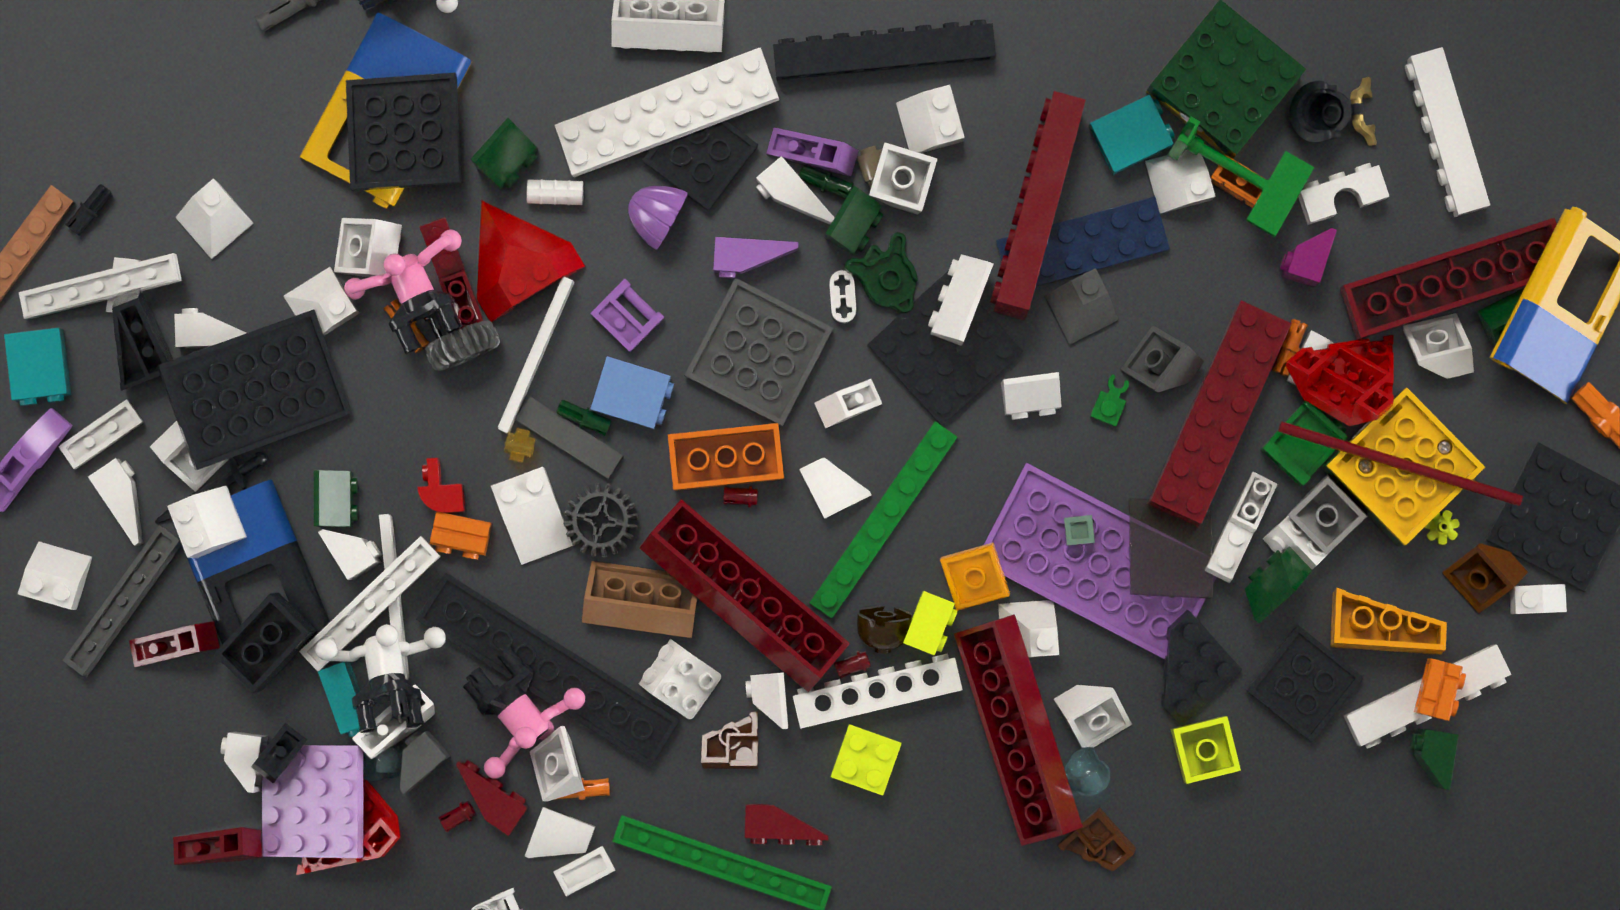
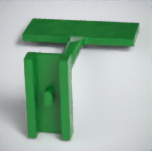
M1191 116L1168 156L1178 160L1185 150L1195 155L1199 153L1261 189L1262 193L1246 221L1275 237L1314 167L1285 151L1270 179H1264L1204 144V140L1195 136L1200 121Z

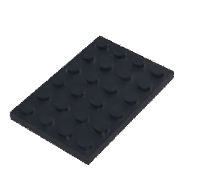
M314 309L157 365L195 470L351 414Z

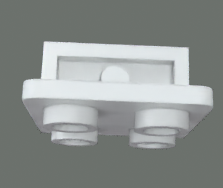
M1289 516L1263 538L1274 552L1279 550L1282 553L1290 546L1311 569L1315 568L1327 556Z
M670 639L660 649L658 657L652 666L644 672L639 685L686 718L692 719L720 681L721 674Z

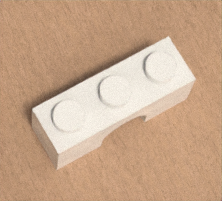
M1367 163L1354 168L1356 173L1345 176L1344 172L1329 176V182L1319 185L1318 180L1305 184L1298 198L1307 225L1334 217L1337 214L1334 206V197L1340 191L1351 192L1356 197L1360 208L1387 199L1389 193L1379 165L1371 167V164Z

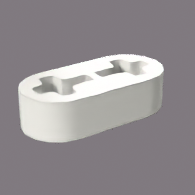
M840 270L835 272L830 278V299L833 318L837 322L844 324L852 321L856 315L855 284L851 274ZM839 276H844L846 281H850V285L845 286V295H840L839 286H834V282L839 280ZM840 299H846V307L852 309V312L847 313V318H842L840 313H836V309H839L841 306Z

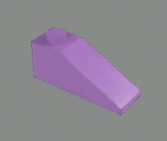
M773 128L766 154L778 158L782 156L783 159L851 176L859 150L844 142Z
M715 237L714 273H719L720 278H735L736 274H743L798 251V242Z

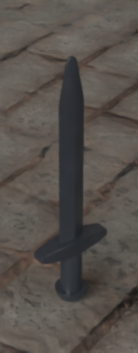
M256 452L255 457L240 466L233 457L229 458L231 471L189 496L228 486L235 481L243 490L247 489L245 475L261 465L265 467L268 463L267 455L263 452ZM166 510L159 516L155 523L158 524L172 519L169 510Z

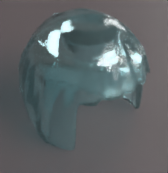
M398 743L373 759H370L363 752L364 780L373 782L398 777L401 772L403 754Z
M1083 747L1076 751L1065 766V773L1070 788L1082 796L1099 794L1110 783V768L1104 761L1099 760L1093 747Z

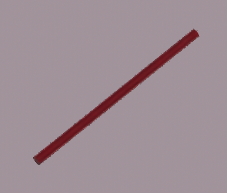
M1281 421L1278 429L1280 433L1520 506L1523 499L1522 495L1283 421Z

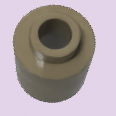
M876 146L861 150V156L857 157L865 183L868 182L870 188L882 149L877 150Z

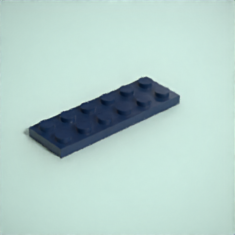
M1155 196L1052 224L1035 287L1081 275L1095 268L1099 270L1170 250ZM1008 237L996 240L1001 260L1003 255H1009V251L1004 250Z

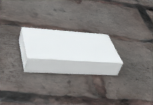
M601 846L555 870L554 874L565 896H568L615 871V868L604 847Z

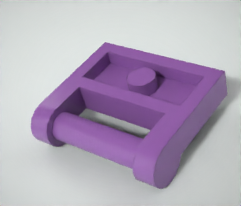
M624 279L590 314L631 352L665 317L659 311L656 313L630 287L631 284ZM621 295L649 320L644 326L617 301Z

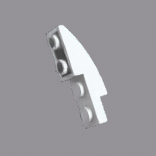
M1255 472L1251 473L1213 549L1212 556L1205 568L1206 572L1228 583L1231 582L1247 546L1263 517L1277 483Z

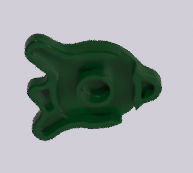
M897 232L890 237L885 252L881 251L877 245H872L868 248L863 258L848 259L844 268L847 273L856 276L860 280L865 293L875 304L895 309L899 313H908L914 307L913 296L918 278L913 264L905 253L906 237L903 233Z

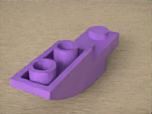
M50 408L19 439L0 462V512H4L35 470L45 464L73 425L53 408Z

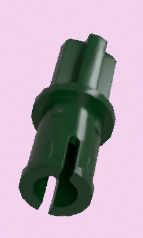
M804 165L799 173L802 181L821 188V192L828 191L845 199L854 186L852 182L850 183L833 176L830 171L825 173L808 165Z
M561 400L556 410L558 415L580 424V428L584 426L603 436L606 435L612 421L590 411L589 407L583 409L565 400Z

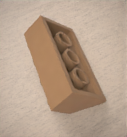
M591 561L584 596L582 623L692 638L698 598L666 571Z

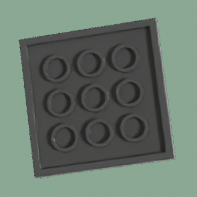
M735 278L684 376L783 427L833 328Z

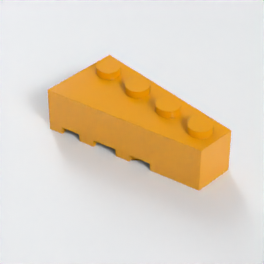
M1336 588L1332 596L1330 647L1439 655L1446 650L1447 622L1415 612L1405 611L1390 604H1383L1365 596L1346 592L1343 589Z

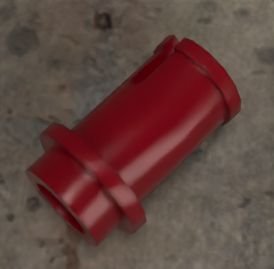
M749 486V489L724 487V505H748V508H751L752 505L757 506L758 489H753V486Z
M857 651V655L834 662L840 679L861 670L866 672L867 668L871 667L866 651L862 653Z
M461 801L459 803L460 806L439 816L440 823L446 832L467 820L469 822L472 821V817L476 816V812L469 801L465 803Z

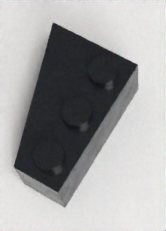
M141 288L115 297L112 305V314L117 346L120 391L160 376L157 365L173 360V357Z

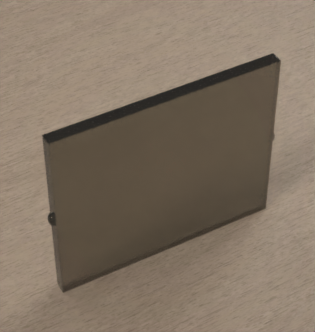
M1129 498L1130 595L1212 599L1213 575L1205 571L1212 556L1211 504L1202 524L1197 527L1147 504L1149 499Z

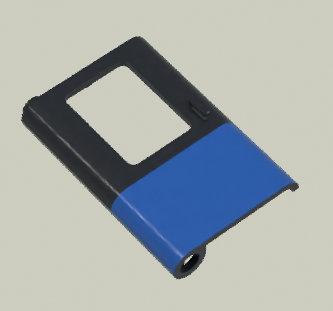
M271 479L231 495L247 536L246 538L199 558H187L212 621L215 623V628L222 645L241 625L227 591L226 583L267 564L274 565L289 603L317 630L315 635L305 645L330 623L280 497Z

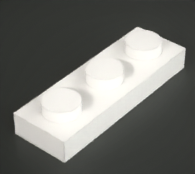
M126 399L58 447L73 469L76 470L144 422L130 401Z

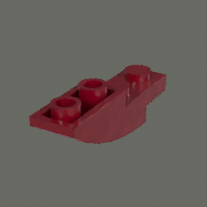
M446 216L419 226L427 247L439 239L443 232L450 229ZM445 249L441 250L431 259L443 293H450L454 301L452 305L463 325L461 328L484 321L459 250L457 249L452 252Z

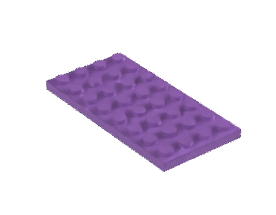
M1028 463L1022 469L984 545L994 543L1005 577L1164 660L1165 656H1167L1168 640L1166 639L1167 628L1187 609L1197 617L1217 578L1205 571L1210 560L1209 557ZM1092 515L1095 543L1066 546L1064 518Z

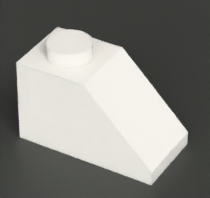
M872 379L837 391L814 404L825 428L875 408L881 405L882 402Z
M1565 584L1515 586L1509 591L1510 614L1567 612Z

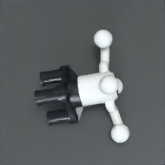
M386 624L378 628L376 636L368 638L364 645L357 646L351 651L337 650L336 643L331 639L325 638L317 643L315 652L320 659L326 661L354 662L360 657H365L369 683L352 697L353 709L357 712L360 733H370L377 730L373 706L386 702L391 704L393 719H398L400 715L401 719L406 718L407 728H414L424 725L420 706L422 695L420 689L414 688L407 683L402 656L412 655L431 648H440L445 643L446 635L439 627H432L426 630L423 640L408 643L399 641L396 628Z

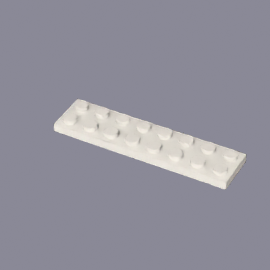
M757 48L556 124L555 128L573 177H577L779 101L780 99L762 49Z

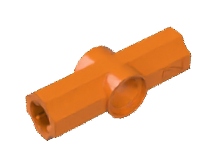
M1587 382L1570 399L1591 419L1590 422L1593 427L1604 437H1609L1620 449V408L1613 402H1608L1590 382Z

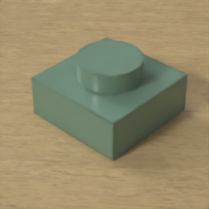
M1092 515L1064 518L1066 546L1095 543Z

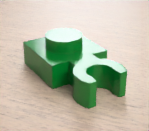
M1111 375L1107 382L1109 392L1100 391L1090 417L1116 427L1126 400L1119 397L1120 394L1128 389L1129 381L1125 380L1122 388H1116L1113 385L1115 375Z

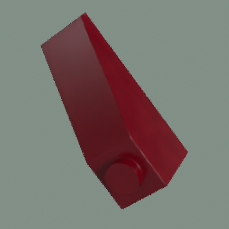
M214 621L193 624L129 640L134 667L220 648Z
M239 827L173 837L174 865L232 862L262 858L261 830Z

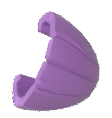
M649 186L640 189L632 196L628 205L631 223L638 234L652 248L657 250L670 229L669 226H672L687 197V192L667 186Z

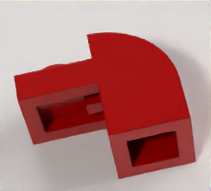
M426 458L427 465H422L423 481H428V486L417 487L421 500L426 506L437 512H466L464 485H442L440 459Z

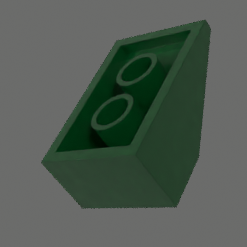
M507 118L475 153L471 161L484 176L502 191L505 186L509 189L519 179L517 173L523 166L528 168L538 157L535 154L538 149Z

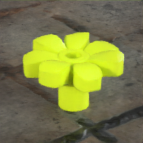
M1445 510L1442 515L1438 513L1424 527L1425 529H1430V532L1426 534L1429 541L1437 538L1439 545L1447 544V538L1450 540L1457 538L1458 533L1453 529L1458 528L1460 524L1458 519L1451 520L1452 512Z

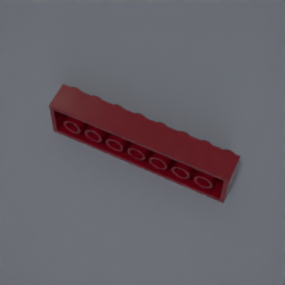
M1056 91L1053 92L1051 99H1045L1040 116V121H1044V125H1038L1033 146L1037 147V151H1031L1026 172L1030 173V177H1024L1018 197L1023 199V203L1017 202L1011 223L1016 225V229L1010 228L1004 249L1009 251V255H1003L997 277L1002 278V281H996L990 303L995 304L993 310L995 313L1026 320L1086 99Z
M1555 218L1340 287V291L1356 340L1526 286L1557 225Z
M1242 300L1237 304L1147 504L1198 527L1202 524L1292 323Z
M682 499L653 529L639 548L807 692L815 686L850 644Z
M1015 614L954 633L1021 846L1061 836L1082 828L1081 819Z

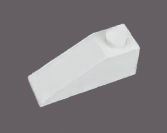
M782 156L756 177V181L759 183L756 188L765 199L771 197L774 202L830 225L833 222L834 216Z
M198 308L182 309V314H174L175 347L179 349L206 348L246 334V332L204 313H199Z
M115 458L88 476V478L133 545L140 546L143 544L136 482L132 478L135 472L126 460L122 462L120 459Z
M421 691L422 700L420 701V706L425 723L435 714L434 703ZM390 705L375 718L376 731L370 733L359 732L352 740L370 759H373L415 732L419 727L407 728L406 718L401 719L400 715L398 719H393Z

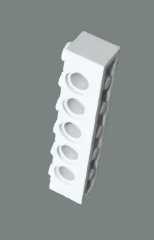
M947 653L932 657L933 663L922 665L921 660L905 663L906 669L895 671L894 666L878 670L879 675L868 678L867 673L851 676L852 682L841 684L840 679L825 682V688L815 691L814 688L809 692L803 688L797 689L798 695H794L793 700L800 729L961 691L963 689L955 658L949 659ZM929 669L935 670L939 676L938 682L932 686L925 684L923 681V674ZM900 676H907L911 679L912 686L907 692H901L896 688V680ZM874 682L882 683L885 688V693L880 698H873L869 694V687ZM849 688L854 689L858 694L857 701L852 705H847L842 701L843 691ZM820 695H826L831 700V706L826 711H819L815 707V699Z

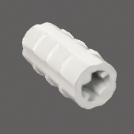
M528 180L527 203L565 204L568 206L583 205L584 183L583 181Z

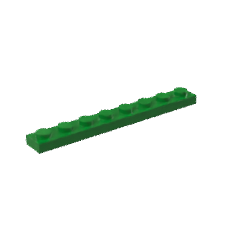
M936 421L933 423L809 602L811 605L830 618H833L957 439L956 435Z
M621 815L612 841L813 910L825 909L832 888L828 884Z

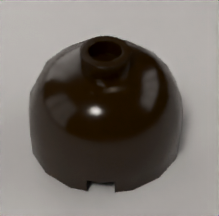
M885 606L862 608L857 615V628L860 639L869 647L875 648L877 653H890L891 649L898 648L904 644L903 641L912 621V613L894 607V612L883 611Z

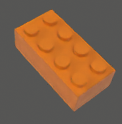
M778 423L668 434L674 491L784 480Z

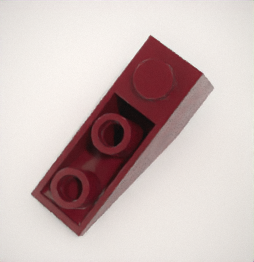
M467 759L465 763L461 760L458 761L456 766L484 819L509 836L529 808L524 804L526 799L515 791L509 794L501 787L504 784L498 779L486 778L478 773L481 768Z
M746 804L745 838H750V843L767 844V839H778V844L795 845L796 839L806 840V845H822L823 840H828L827 834L774 804Z

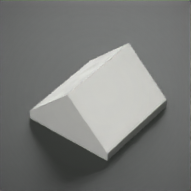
M560 726L530 751L542 801L554 800L585 790L572 741L565 726Z

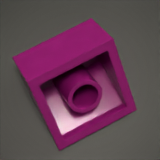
M1331 228L1297 245L1291 251H1288L1287 254L1285 253L1280 265V269L1284 270L1282 277L1310 287H1315L1319 284L1337 230Z

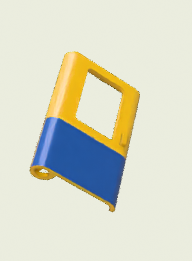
M377 12L303 149L300 158L350 183L349 170L329 160V153L347 121L346 80L455 72L457 74L458 89L472 61L462 54ZM404 188L363 191L374 196L372 202L387 209L389 205L395 207Z
M1573 206L1571 210L1564 209L1489 357L1494 362L1519 372L1559 398L1564 404H1568L1620 301L1619 258V262L1587 323L1557 304V298L1589 236L1610 248L1620 257V241L1587 219L1585 211Z

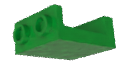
M1304 401L1286 421V423L1344 441L1348 438L1344 433L1346 428L1336 419L1331 421L1324 415V411L1307 401ZM1278 430L1260 449L1300 487L1309 481L1316 470L1335 451V449L1280 433Z

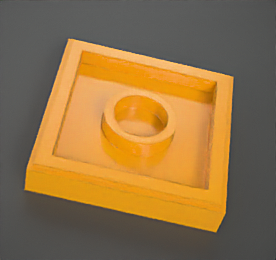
M994 543L940 558L957 611L1010 596Z

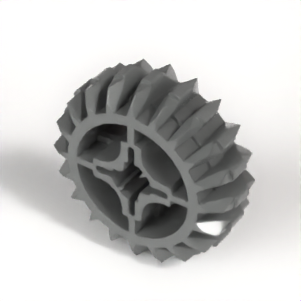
M487 320L459 328L427 345L425 350L428 361L432 364L433 369L437 371L458 366L498 347L500 344L499 334L492 322Z
M595 483V492L592 493L589 486H584V491L587 495L583 497L577 491L575 496L579 499V502L576 504L572 500L568 501V504L574 507L573 512L569 510L564 511V515L572 517V521L563 522L564 526L573 527V530L568 531L566 535L567 537H572L576 534L578 538L572 542V545L577 546L580 542L584 543L580 550L582 553H585L588 547H591L592 557H596L597 549H601L602 557H607V548H611L612 553L616 555L618 550L615 545L619 543L623 549H626L627 545L622 541L623 538L634 539V536L627 532L628 529L637 530L638 528L637 525L630 524V520L638 519V514L629 515V510L634 509L636 506L634 503L625 505L630 496L625 494L620 499L618 495L621 492V488L619 487L612 494L610 493L611 484L606 483L604 491H600V484ZM601 497V502L595 512H580L588 501ZM610 499L620 506L624 521L612 518L609 515ZM604 506L605 518L608 517V520L615 522V524H602L597 535V523H594L592 519L587 517H599ZM578 520L592 524V542L581 533ZM607 528L622 529L613 540L600 543L603 533Z

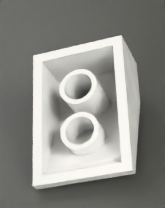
M544 467L491 486L521 565L573 546L571 537L566 535L568 529L563 524L565 521Z

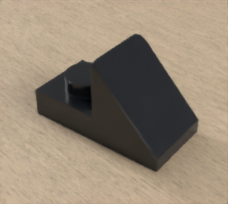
M285 723L251 767L274 784L306 743L307 739Z

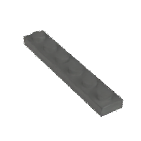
M158 526L62 661L82 676L88 677L182 546L181 540L163 526Z

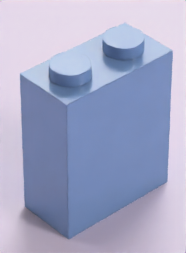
M607 356L591 410L655 430L656 425L662 426L666 413L662 406L665 398L670 399L674 383L670 382L671 376Z

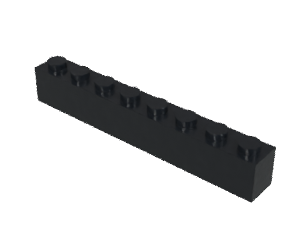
M981 19L970 21V25L959 26V22H949L942 24L943 28L932 29L931 25H920L915 27V31L904 32V28L898 27L888 29V33L877 34L876 30H867L860 32L861 36L850 37L849 33L833 34V39H822L820 35L808 36L806 41L795 42L794 38L780 39L778 44H773L776 81L995 60L996 50L993 23H986V20Z

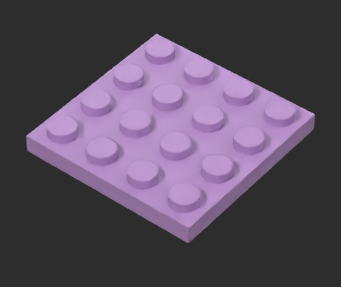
M262 745V752L267 745ZM303 745L274 784L262 776V857L363 858V751L358 745Z

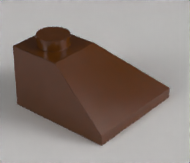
M1479 543L1442 573L1480 614L1512 590L1528 571L1510 551Z

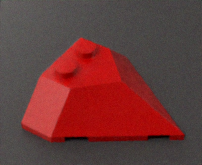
M481 200L477 301L489 321L494 322L514 310V306L557 280L564 277L567 278L585 267L571 242Z
M1394 334L1384 336L1383 340L1370 342L1369 338L1328 344L1326 349L1313 350L1312 347L1302 348L1286 362L1285 366L1303 399L1348 426L1377 420L1393 406Z
M364 776L363 858L302 857L301 864L297 866L296 875L384 857L401 838L398 816Z

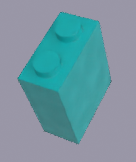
M1150 94L1091 122L1088 126L1112 176L1174 145L1172 141L1175 139L1174 132L1169 123L1164 124L1160 116L1163 114L1162 107L1157 99L1152 100Z
M51 328L4 334L12 401L20 402V406L37 404L36 399L47 398L48 403L64 401V396L71 395L63 329Z
M342 662L320 670L318 673L340 734L348 733L349 737H354L359 733L357 712L353 709L352 697L360 691V687L351 662Z

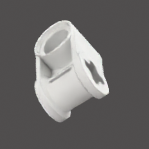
M511 888L475 905L471 910L481 908L485 910H508L504 899H506L510 910L523 909H519L513 895L515 890Z

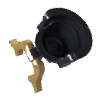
M1362 78L1360 86L1351 92V104L1343 93L1337 91V85H1329L1327 82L1320 80L1303 85L1294 95L1290 106V120L1294 130L1303 139L1311 142L1341 138V130L1347 127L1352 117L1355 130L1364 136L1368 146L1376 145L1375 125H1366L1363 118L1364 106L1362 97L1364 99L1372 98L1370 89L1371 78Z

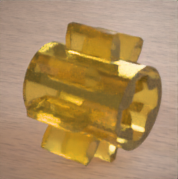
M517 428L516 433L508 432L504 452L510 454V460L523 463L524 457L532 458L536 438L529 437V430Z

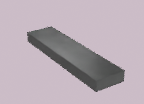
M532 397L528 398L515 419L608 479L623 457L619 452Z

